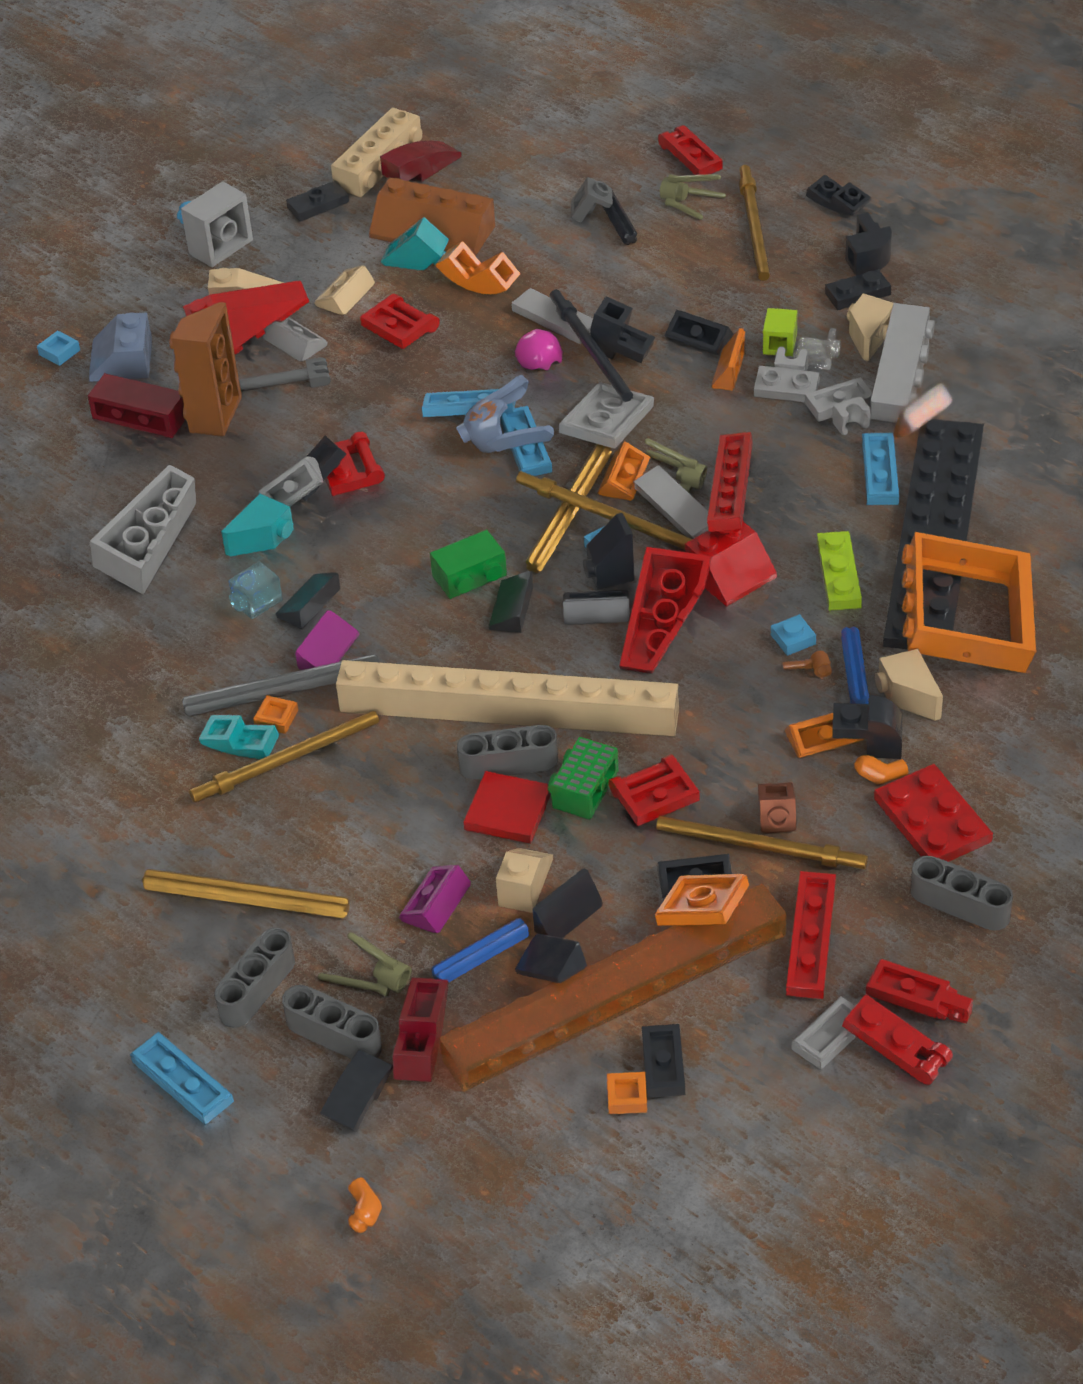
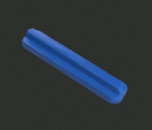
M845 627L841 631V641L850 704H868L869 693L860 632L856 627Z
M521 918L511 921L434 965L431 968L433 978L445 979L449 983L529 936L528 926Z

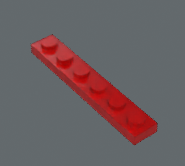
M751 432L720 435L707 517L709 532L730 533L742 528L753 444Z

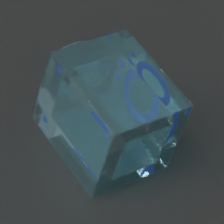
M260 561L228 580L231 593L229 600L232 606L237 611L244 612L251 619L256 618L283 600L279 577Z

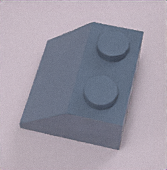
M147 312L117 314L93 339L89 370L90 382L99 381L104 373L127 379L149 378L152 336Z

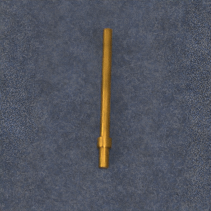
M742 165L739 168L741 177L739 181L740 193L744 196L758 278L761 281H766L769 279L770 273L755 197L757 191L756 181L751 175L750 166Z
M522 471L517 475L516 483L536 490L538 495L547 499L556 498L609 520L616 514L623 512L560 487L556 481L543 477V479H540ZM623 512L631 529L684 550L685 543L692 540L689 537Z
M373 710L230 773L227 771L221 772L213 776L212 781L189 790L190 797L196 803L216 793L223 795L230 792L239 783L379 723L378 715Z
M663 816L658 817L656 829L817 860L821 861L822 865L836 868L837 865L865 870L868 861V855L841 851L840 846L829 844L820 847Z

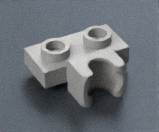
M779 347L774 362L775 367L759 365L754 386V397L805 402V394L817 391L820 380L819 372L807 371L808 351L802 349L797 358L788 359L785 356V348Z
M859 377L805 394V404L818 422L833 418V424L842 435L848 434L846 424L849 422H856L862 428L869 427L871 418L869 406H871L872 392L862 378Z

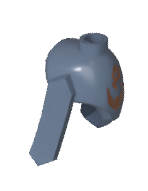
M523 375L515 377L499 390L479 400L466 413L464 423L456 427L464 443L471 440L475 447L483 453L499 452L521 445L550 441L554 436V428L547 425L502 434L500 417L508 408L507 404L521 399L527 390L529 381Z

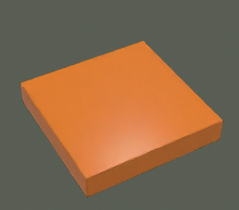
M747 875L679 876L655 913L657 925L726 924L749 887Z

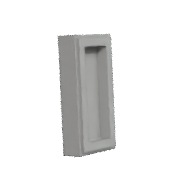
M840 996L792 1041V1050L822 1070L856 1038L854 1034L842 1027L844 1019L855 1005Z

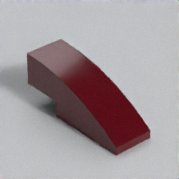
M429 140L408 143L380 156L382 175L387 178H399L405 181L416 178L423 182L461 158L462 154L441 141Z
M411 978L399 1017V1035L393 1051L394 1079L432 1081L444 1022L448 980Z

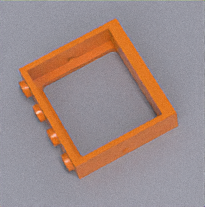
M915 532L911 543L905 544L902 552V563L906 564L902 578V587L906 588L907 591L902 605V611L907 613L903 626V637H907L908 651L918 649L920 654L1026 673L1036 653L1030 553ZM923 569L1006 585L1009 595L1011 642L924 626Z

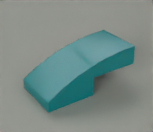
M211 715L199 737V741L202 745L224 753L262 759L270 755L279 737V733L275 725H245L241 715Z

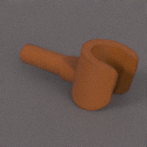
M824 651L814 652L810 659L783 662L784 670L813 668L817 677H827L832 673L831 662Z

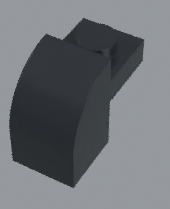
M868 212L857 214L856 234L846 236L845 260L855 276L868 271L881 270L889 263L891 257L892 230L890 226L880 228L879 224L873 221Z
M606 296L594 313L590 328L591 336L606 357L613 359L616 353H619L642 364L653 346L655 337L629 326L633 308Z
M869 695L868 704L834 703L832 738L867 739V755L874 758L901 759L902 713L892 701L876 695Z

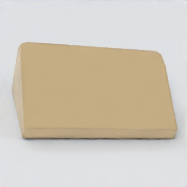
M362 265L346 269L315 300V305L337 314H347L375 284V281L366 266Z

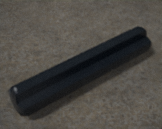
M612 190L613 204L610 208L602 207L622 242L626 245L636 243L637 232Z

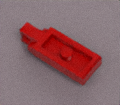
M884 959L879 960L866 985V994L868 996L942 1020L948 1018L949 1020L967 1024L972 1014L973 999L958 994V990L950 987V981Z

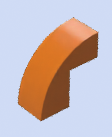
M463 241L449 248L435 264L447 278L457 285L481 294H498L507 291L520 275V272L503 252L481 263Z

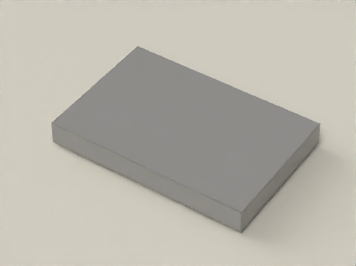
M599 382L559 423V433L615 449L654 407V397L631 391L633 398L628 402H624L612 385Z

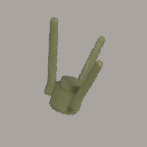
M670 174L669 177L663 179L660 186V197L665 200L666 206L675 207L699 220L703 219L702 214L679 203V201L685 200L688 193L717 198H725L726 194L688 187V184L684 183L720 180L721 175L685 176Z
M649 438L645 439L647 445L668 456L651 450H647L646 455L678 468L676 480L681 481L680 485L689 494L692 488L698 490L702 488L707 475L706 465L699 464L697 460L687 458Z
M350 932L347 935L348 939L379 960L373 971V977L377 978V983L325 973L318 974L319 980L375 991L386 997L390 990L400 993L405 988L410 979L412 968L388 956L364 938Z

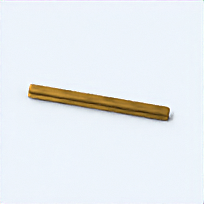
M599 444L595 445L570 486V491L585 497L587 496L612 454L610 447ZM561 501L526 559L528 571L539 573L543 570L579 507Z
M147 869L142 879L143 887L146 890L337 918H346L350 908L349 899L342 896Z

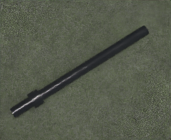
M553 290L549 296L556 305V312L560 318L568 322L624 402L630 401L633 398V393L577 316V309L571 301L564 298L559 290Z

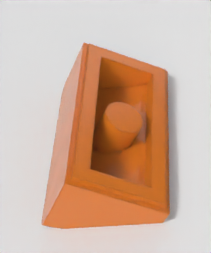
M739 328L724 346L713 378L712 388L731 391L735 388L745 354L744 329Z
M624 441L614 453L597 494L632 501L637 491L634 487V481L643 476L650 456Z
M833 713L791 724L785 729L787 738L798 758L864 740L832 738Z

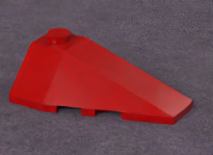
M301 280L210 294L201 299L194 300L183 306L186 316L219 302L226 303L234 354L236 355L243 350L242 344L253 336L257 339L265 334L264 329L274 321H284L310 301Z
M646 547L620 660V669L653 674L705 589L711 556Z

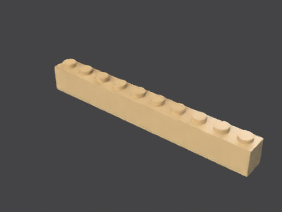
M342 660L336 682L340 712L366 714L374 710L377 715L523 726L547 725L552 728L674 737L679 714L678 684L349 660Z

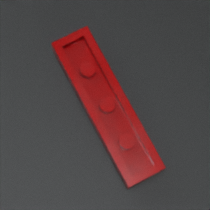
M800 871L786 996L824 999L836 874Z

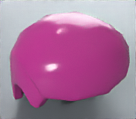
M541 329L532 330L524 334L517 343L515 357L523 368L530 370L541 368L547 371L554 361L558 363L562 361L563 351L558 339L549 331Z

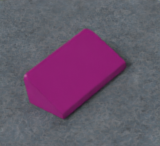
M327 610L296 650L295 655L298 669L305 670L339 662L359 636V631L334 612Z
M459 865L433 866L401 912L399 919L423 930L439 933L470 887V880Z

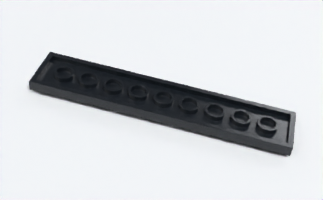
M921 418L883 637V647L908 649L907 637H903V626L907 613L902 611L904 596L907 592L906 588L902 587V578L906 569V564L902 563V552L905 544L911 543L915 532L967 541L984 424ZM923 569L924 626L954 631L962 576Z

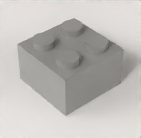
M223 181L181 208L189 255L210 267H214L253 241L246 194Z

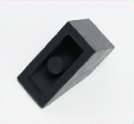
M622 512L616 514L586 545L587 559L583 560V568L586 577L593 579L597 590L634 581L633 533Z

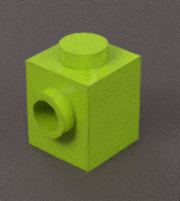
M767 308L763 329V354L776 355L777 349L784 347L785 356L793 357L797 336V310Z

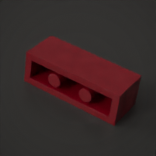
M104 373L87 395L92 419L171 438L174 437L185 421L183 417V397L179 395L178 390Z

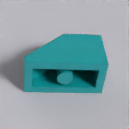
M423 217L388 245L381 263L384 266L425 270L432 263L435 265L446 253L444 249L449 239Z
M259 494L221 531L225 554L231 557L275 549L294 530L290 506Z

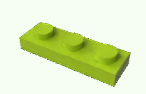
M849 531L817 533V547L829 611L862 608V596Z

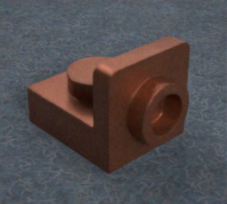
M793 782L758 784L761 831L763 833L795 831L796 799Z

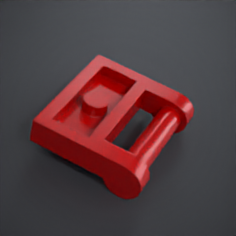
M391 294L360 316L361 326L401 349L406 348L425 333L435 332L440 324V319L431 313H423L404 302V299L397 294Z
M356 432L350 439L335 443L346 455L340 461L338 467L325 479L332 496L376 485L384 480L385 473L372 455L369 448L370 441L366 433ZM359 453L366 469L365 472L358 473L350 456L351 454Z
M672 754L661 758L660 763L623 778L616 776L608 780L611 793L616 799L620 800L637 826L700 801V791Z

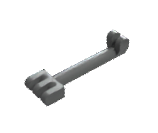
M320 357L305 360L306 368L242 378L239 379L241 391L309 380L310 387L313 388L328 385L331 379L327 361L325 358Z

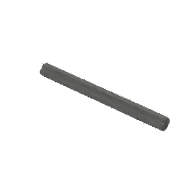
M375 654L349 659V661L379 663L378 657ZM342 661L185 696L182 699L184 711L187 716L262 700L266 695L276 697L337 682Z

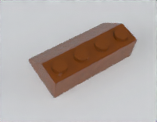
M389 177L377 195L369 238L393 242L411 226L425 217L449 239L444 249L445 252L463 241L476 256L495 228L493 198L477 194H468L452 189Z
M219 302L181 318L176 330L170 334L169 344L170 348L174 349L175 355L174 371L179 375V395L183 397V417L187 420L189 433L225 436L242 398L226 303Z

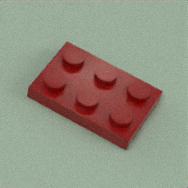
M935 764L874 790V800L921 857L933 856L949 862L992 842L993 832Z

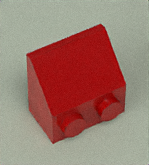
M742 521V528L736 529L733 532L720 533L718 531L709 532L708 530L685 543V552L711 556L705 589L726 607L777 578V572L757 532L744 521Z

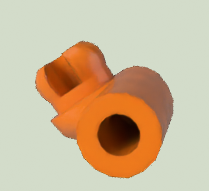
M862 755L856 759L854 764L855 770L860 776L877 785L904 777L909 773L908 766L903 759L886 764L872 756Z
M360 1177L351 1182L348 1187L349 1192L357 1202L354 1213L348 1218V1224L355 1232L364 1233L368 1226L372 1227L376 1223L382 1210V1204L366 1180Z

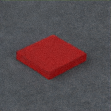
M485 771L464 819V830L531 844L551 797V793L548 791V784Z

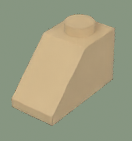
M864 293L855 304L852 303L847 312V320L850 321L849 334L863 360L869 361L885 340L893 302Z
M914 649L879 658V673H875V683L880 693L884 692L886 698L900 709L934 721L940 720L943 695L919 650Z
M522 848L506 851L496 877L498 906L533 913L532 909L536 906L553 861V854Z

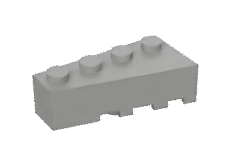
M893 303L871 398L872 420L908 424L910 413H916L918 394H916L917 388L922 386L923 365L928 360L929 339L933 337L935 321L930 320V307Z
M168 465L90 540L93 567L144 595L196 505L195 478Z

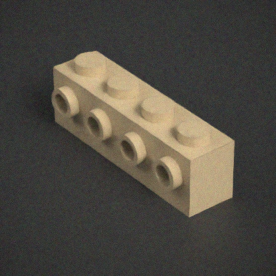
M392 107L331 165L333 181H336L347 193L362 197L384 176L381 170V155L397 147L422 139L420 116Z

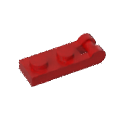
M685 125L676 127L671 133L666 131L658 135L660 147L663 150L668 149L693 174H712L723 169V160Z
M867 994L846 1016L842 1027L926 1085H930L938 1076V1069L945 1067L953 1058L952 1051L945 1044L932 1041ZM920 1053L927 1059L919 1060L916 1056Z

